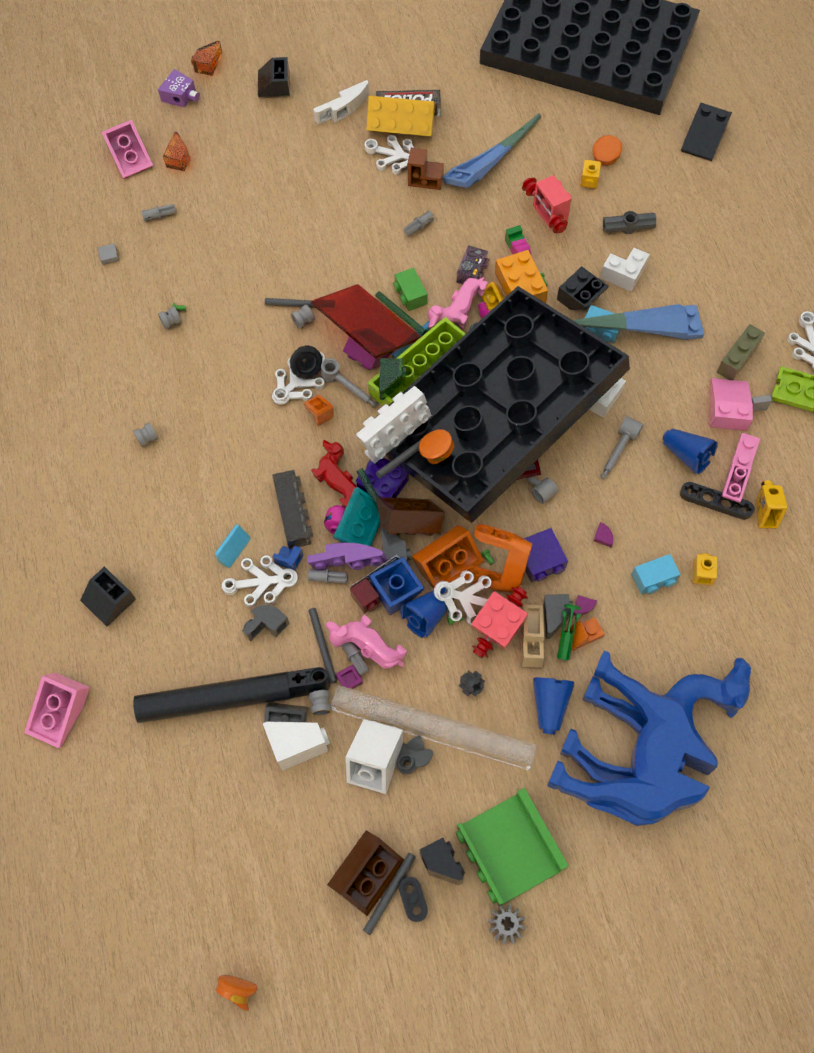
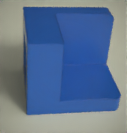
M283 546L278 554H273L272 558L275 564L296 571L304 555L302 548L294 546L292 550Z

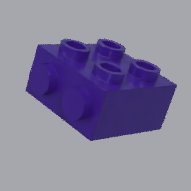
M383 457L375 464L369 460L366 470L358 475L356 484L357 487L376 499L377 497L397 498L409 481V474L397 466L381 479L378 478L376 472L391 462Z
M552 528L524 538L533 544L525 569L530 582H540L546 579L548 575L553 573L557 575L565 571L568 560Z

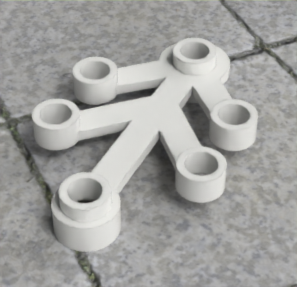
M395 135L387 137V144L392 146L394 150L378 146L377 141L374 139L366 140L365 151L368 154L380 153L390 156L377 160L376 166L378 170L383 171L386 169V165L401 159L406 161L394 163L392 165V173L398 175L402 172V169L407 167L409 154L404 153ZM410 139L403 140V149L408 150L410 153L411 147L414 148Z
M806 311L801 314L799 323L800 326L805 328L809 342L794 332L789 334L787 342L791 345L798 344L814 355V329L812 326L814 314ZM800 347L795 348L792 357L796 360L803 359L812 364L814 370V357L805 353Z
M320 352L323 362L325 360V356L322 352ZM290 358L288 359V367H289V368H290ZM290 368V383L285 387L286 372L283 369H278L275 372L277 388L274 390L272 398L279 405L286 404L290 399H303L307 401L313 398L311 390L292 391L295 388L315 387L321 390L325 387V382L321 377L308 380L300 379L292 373Z
M263 556L260 562L263 568H269L276 576H268L253 565L250 558H245L241 562L243 570L249 571L257 578L239 581L228 578L223 581L222 589L225 594L234 595L238 589L257 587L252 594H248L244 598L246 606L251 608L256 605L257 600L271 584H277L272 592L269 591L264 594L265 603L272 605L285 587L290 588L297 583L298 576L293 569L283 570L273 563L270 556ZM270 560L269 564H263V562ZM247 562L251 563L249 567H245L244 564ZM286 575L291 576L289 580L284 579ZM228 583H233L232 587L227 588L226 585ZM273 596V599L268 601L267 597ZM248 599H254L252 603H247Z
M465 570L460 574L459 578L450 583L447 581L437 583L434 587V595L438 600L445 602L449 610V618L453 621H459L462 618V613L456 608L452 598L459 599L467 615L466 621L471 625V618L474 616L476 618L477 615L470 603L484 606L488 600L473 594L491 586L492 581L489 577L485 575L479 577L477 583L460 592L455 589L464 583H471L474 579L473 573ZM469 573V579L465 580L464 576ZM487 579V583L483 585L482 581ZM443 587H445V588H446L445 593H444V594H441V593H440L441 589H442ZM454 612H458V616L456 618H453Z

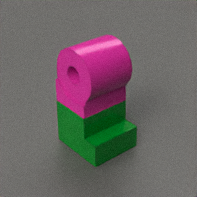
M520 225L506 229L505 242L512 254L529 250L531 254L530 246L526 242Z

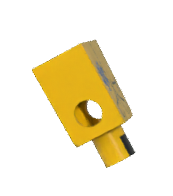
M771 480L761 483V489L756 498L758 528L778 529L788 509L782 486L773 485Z

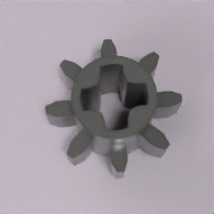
M469 670L463 674L459 687L463 689L462 692L467 696L470 694L476 696L481 693L484 688L483 683L485 682L481 678L482 675L477 671L472 673Z

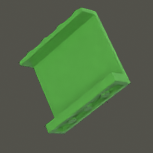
M525 788L519 790L515 796L463 824H457L458 831L455 833L461 844L465 842L468 848L466 854L470 862L476 863L479 869L476 873L482 884L486 882L490 889L487 891V894L492 903L497 902L498 906L521 895L569 866Z

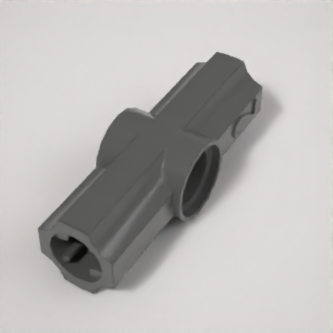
M627 211L622 216L603 217V231L605 233L622 231L625 234H632L638 229L656 227L655 213L637 214L633 211Z

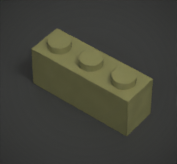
M749 324L723 358L716 373L728 380H734L760 345L765 332Z

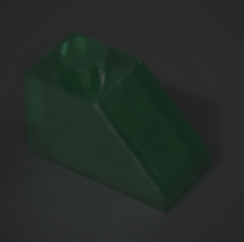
M380 358V400L387 398L403 384V377H406L407 366H403V359Z

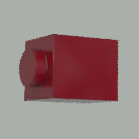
M366 578L350 588L351 597L364 614L375 610L379 606L380 596Z

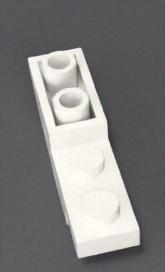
M366 80L339 92V98L314 108V118L317 125L330 119L336 123L353 113L368 97L369 82Z

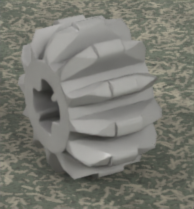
M500 905V914L493 910L492 915L496 919L488 920V923L495 924V927H491L489 932L493 933L497 930L498 933L494 939L497 941L500 936H503L502 944H506L507 937L514 944V935L519 939L523 937L518 929H526V926L519 924V922L525 920V917H516L520 912L518 908L514 913H511L512 905L507 906V912ZM505 918L509 919L510 924H513V927L508 929L509 931L504 930L505 926L501 925V921L504 922Z

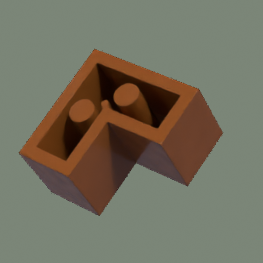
M411 147L407 163L408 186L441 190L444 163L427 161V149Z

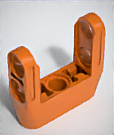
M484 524L477 525L474 536L480 542L509 550L503 574L478 566L466 567L465 570L472 572L474 575L471 583H477L479 577L485 575L492 581L491 586L488 587L489 589L513 593L511 587L521 586L533 544L514 533ZM469 573L464 576L465 580L469 579ZM487 579L482 581L483 585L487 583Z

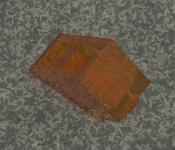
M220 41L212 42L196 50L195 55L191 59L195 73L213 76L223 54Z
M174 131L163 154L166 168L185 171L187 165L190 164L191 157L180 135Z

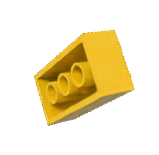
M369 96L366 130L433 136L436 102Z

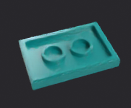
M359 487L354 488L333 538L341 543H357L371 546L380 525L377 499Z

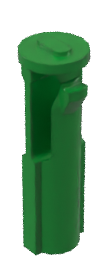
M565 604L564 607L570 608V616L567 630H564L566 610L562 611L564 620L557 658L570 660L576 623L581 614L577 612L573 631L570 632L574 609L581 610V607L574 604Z

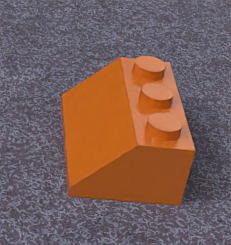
M459 525L411 556L419 572L433 589L441 581L450 583L459 578L466 567L478 566L484 562L469 530Z

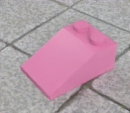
M132 120L102 132L123 179L153 167Z
M711 378L710 427L747 431L753 420V403L748 382Z
M56 672L43 675L24 733L57 748H61L84 707L90 687Z

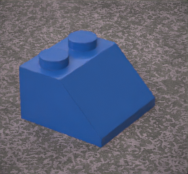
M404 557L369 575V582L380 596V601L389 615L399 611L404 604L412 601L424 590V587Z

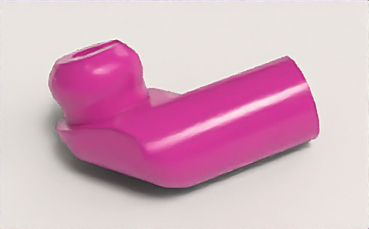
M485 302L478 304L480 317L483 319L491 310L487 309Z

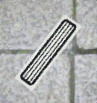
M397 555L394 556L393 558L382 564L380 567L369 573L367 576H365L349 588H352L365 578L369 581V575L384 568L385 566L400 559L401 557Z

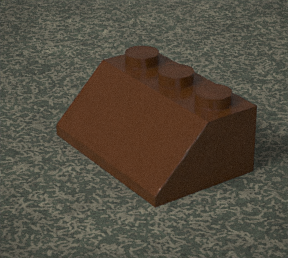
M377 497L380 525L388 534L398 535V533L416 535V533H422L427 536L441 534L445 512L430 499Z
M366 830L327 885L368 916L393 880L404 859L379 837Z

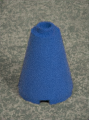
M674 428L670 431L667 430L662 438L664 440L663 444L696 474L702 473L710 464L708 459L711 455H715L718 443L713 439Z
M443 587V588L441 589L440 593H441V594H444L445 591H446V588ZM433 590L404 604L400 608V614L402 619L406 618L409 622L407 627L414 634L423 638L424 636L428 637L433 632L448 608L444 601H440L435 597Z
M535 677L533 678L539 729H543L545 734L555 735V731H560L574 688V682Z

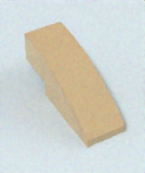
M523 604V610L528 613V618L522 626V667L543 668V605Z

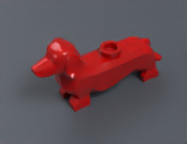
M323 440L322 446L328 453L319 460L318 469L313 468L311 472L320 483L325 480L330 488L344 496L339 501L346 508L352 492L357 486L351 481L353 480L351 474L347 470L343 472L338 467V462L344 455L342 445L338 442L331 444Z

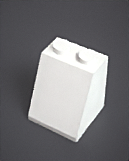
M364 719L345 757L347 783L386 794L403 744V730Z
M263 723L275 758L282 771L328 752L327 745L330 744L324 727L320 729L318 723Z

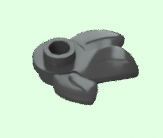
M419 735L414 737L407 744H402L397 761L398 770L402 774L408 775L413 773L416 768L426 766L433 757V751L424 749V742ZM407 762H411L410 766L405 767Z

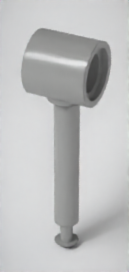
M328 358L322 362L321 378L325 382L333 383L337 380L363 401L373 405L372 408L377 406V402H373L369 395L340 374L339 363L335 359Z
M628 416L625 417L618 433L622 434V437L605 465L604 473L600 474L602 479H607V473L611 472L628 440L637 439L643 423Z
M535 476L526 478L535 486L531 490L532 494L542 504L558 492V487L548 477L540 481Z

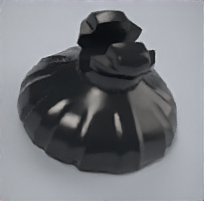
M309 345L301 346L291 355L290 368L296 377L311 379L321 370L322 356L315 347Z

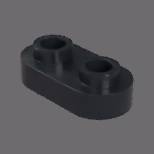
M406 877L399 884V892L404 909L411 921L421 922L427 916V904L419 881L414 877ZM408 885H412L414 887V891L412 893L406 892V887ZM414 907L421 909L419 915L413 914L412 910Z

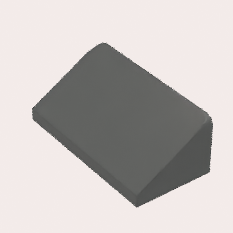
M268 703L265 706L264 723L306 722L308 707Z

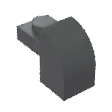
M261 605L251 610L254 619L247 621L242 631L250 641L264 628L277 637L290 623L288 617L276 607Z

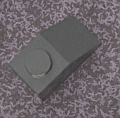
M381 526L383 552L390 560L397 555L404 557L406 562L411 560L410 549H406V542L397 535L388 534Z
M569 594L544 596L543 607L546 639H550L563 625L562 611L566 610V621L568 620L570 608H566L564 605L573 604V601H569Z

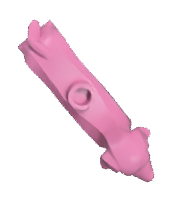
M482 277L479 280L468 278L459 291L455 290L451 298L453 302L449 307L432 306L428 311V318L430 319L428 328H433L446 317L455 325H459L460 329L463 330L467 324V315L473 296L478 292L479 296L482 297L487 288L488 282L484 281L485 278Z
M365 614L361 617L360 622H350L341 627L332 621L325 624L330 632L329 640L333 646L340 647L345 643L352 642L361 649L364 657L371 658L384 669H389L396 665L404 667L403 657L407 651L401 645H397L396 650L388 647L378 632L368 627L372 621Z

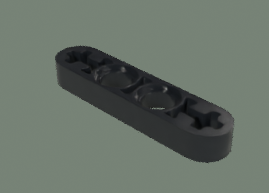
M686 482L680 490V496L685 501L739 519H749L755 509L754 505L747 500L742 499L738 503L721 497L722 492L693 482ZM688 489H691V494H687ZM709 494L713 500L710 502L705 501L703 495ZM721 501H729L731 503V507H723ZM743 507L747 508L746 513L743 512Z

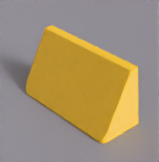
M494 281L486 286L487 288L482 296L488 310H492L504 299L499 286Z

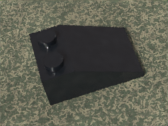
M700 103L681 152L712 161L726 131L732 112Z

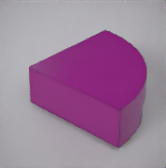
M600 522L593 541L612 548L613 534L609 527Z
M578 595L575 605L580 606L581 610L574 609L573 615L576 616L578 612L582 616L592 611L597 600Z

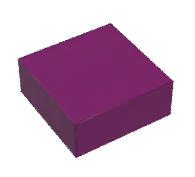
M353 664L335 674L345 693L363 684Z

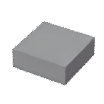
M115 244L98 247L102 264L119 261Z
M771 396L753 397V412L767 410L772 402Z

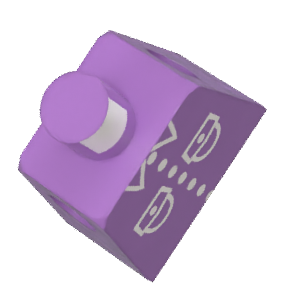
M175 69L158 89L161 102L185 107L190 100L197 102L200 97V93L195 89L194 81Z

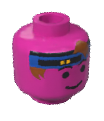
M335 505L326 512L324 526L332 534H335L346 509L344 506Z

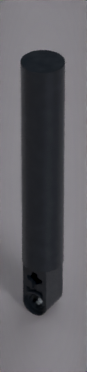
M322 667L267 674L135 695L133 699L134 714L137 723L163 720L308 696L309 693L314 691L328 690L330 683L328 673Z

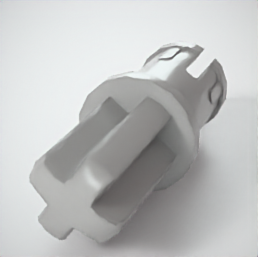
M174 204L161 207L157 205L155 208L143 210L142 215L144 221L156 218L162 219V216L176 213V208Z
M427 211L419 218H414L413 222L404 227V233L410 236L416 231L422 230L425 225L434 220L433 214Z
M309 569L308 581L325 582V584H328V582L345 584L348 577L346 572L329 571V569Z
M352 642L341 645L348 656L347 660L352 661L359 675L367 673L369 669L361 657V650H358Z

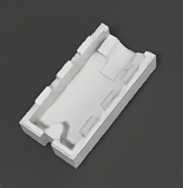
M412 387L405 394L402 392L398 393L392 398L394 403L391 406L385 404L378 410L380 415L375 419L372 416L363 422L365 427L356 434L357 438L366 447L365 455L374 464L432 416L429 407L426 405L427 401L424 394L417 387Z

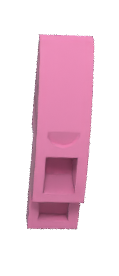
M745 433L740 435L721 497L738 503L741 502L760 438Z

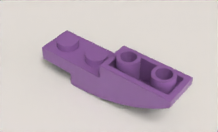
M357 543L325 545L326 552L307 556L308 564L316 570H324L329 566H343L345 563L351 569L360 570L365 566H380L389 560L383 551Z

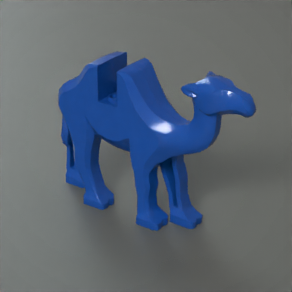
M603 651L583 700L608 711L614 717L627 723L638 733L632 751L631 768L614 766L598 760L581 745L577 732L570 729L560 754L571 757L587 773L590 779L596 783L583 782L570 777L565 770L563 762L557 761L547 787L554 790L558 789L564 794L585 801L587 805L594 809L612 814L636 826L657 823L674 811L696 805L706 796L710 787L679 772H682L685 765L709 775L717 768L718 760L695 729L692 714L694 703L700 699L712 701L725 709L727 715L732 718L739 709L743 708L748 700L750 693V665L745 659L736 658L733 662V669L723 680L703 674H692L679 680L665 695H659L649 691L640 682L621 673L613 666L610 652ZM600 679L617 688L634 705L604 693L600 686Z

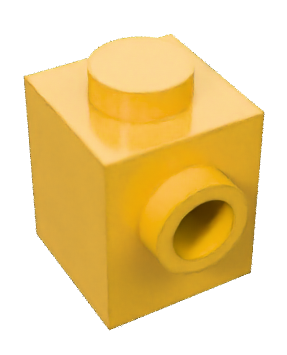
M584 160L580 187L597 189L601 167L600 161Z
M708 553L697 554L693 561V583L713 585L717 579V556H711Z

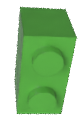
M414 268L394 274V290L399 292L400 301L403 306H406L408 311L428 304V294Z

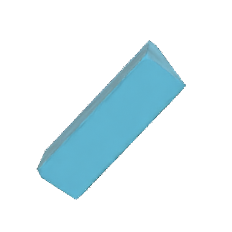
M238 524L234 526L215 552L217 561L227 568L232 566L250 541L249 535Z

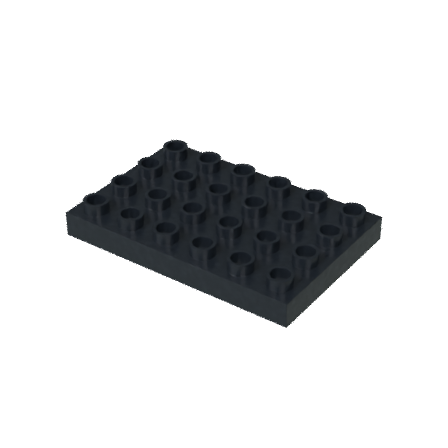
M504 0L480 49V64L660 115L696 27L700 10L692 8L686 3H673L666 0Z
M517 286L403 392L405 394L412 387H417L424 394L427 401L426 405L429 407L432 416L416 428L411 435L404 438L398 446L386 453V456L394 460L431 431L441 429L449 432L454 442V449L444 461L431 464L418 451L399 466L472 524L630 370L629 355Z

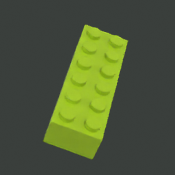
M444 317L368 382L369 394L382 406L385 404L389 406L393 402L392 398L400 392L403 393L466 333Z

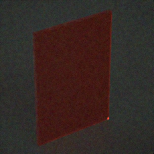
M359 284L311 301L314 307L375 359L414 343L421 338L418 333Z

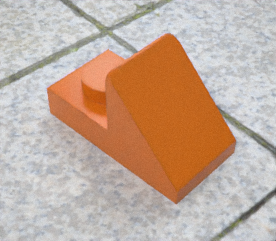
M320 394L304 402L306 409L313 414L318 426L334 417L332 404Z
M595 617L583 623L577 621L571 652L604 637L605 634ZM574 624L570 627V632L573 631Z

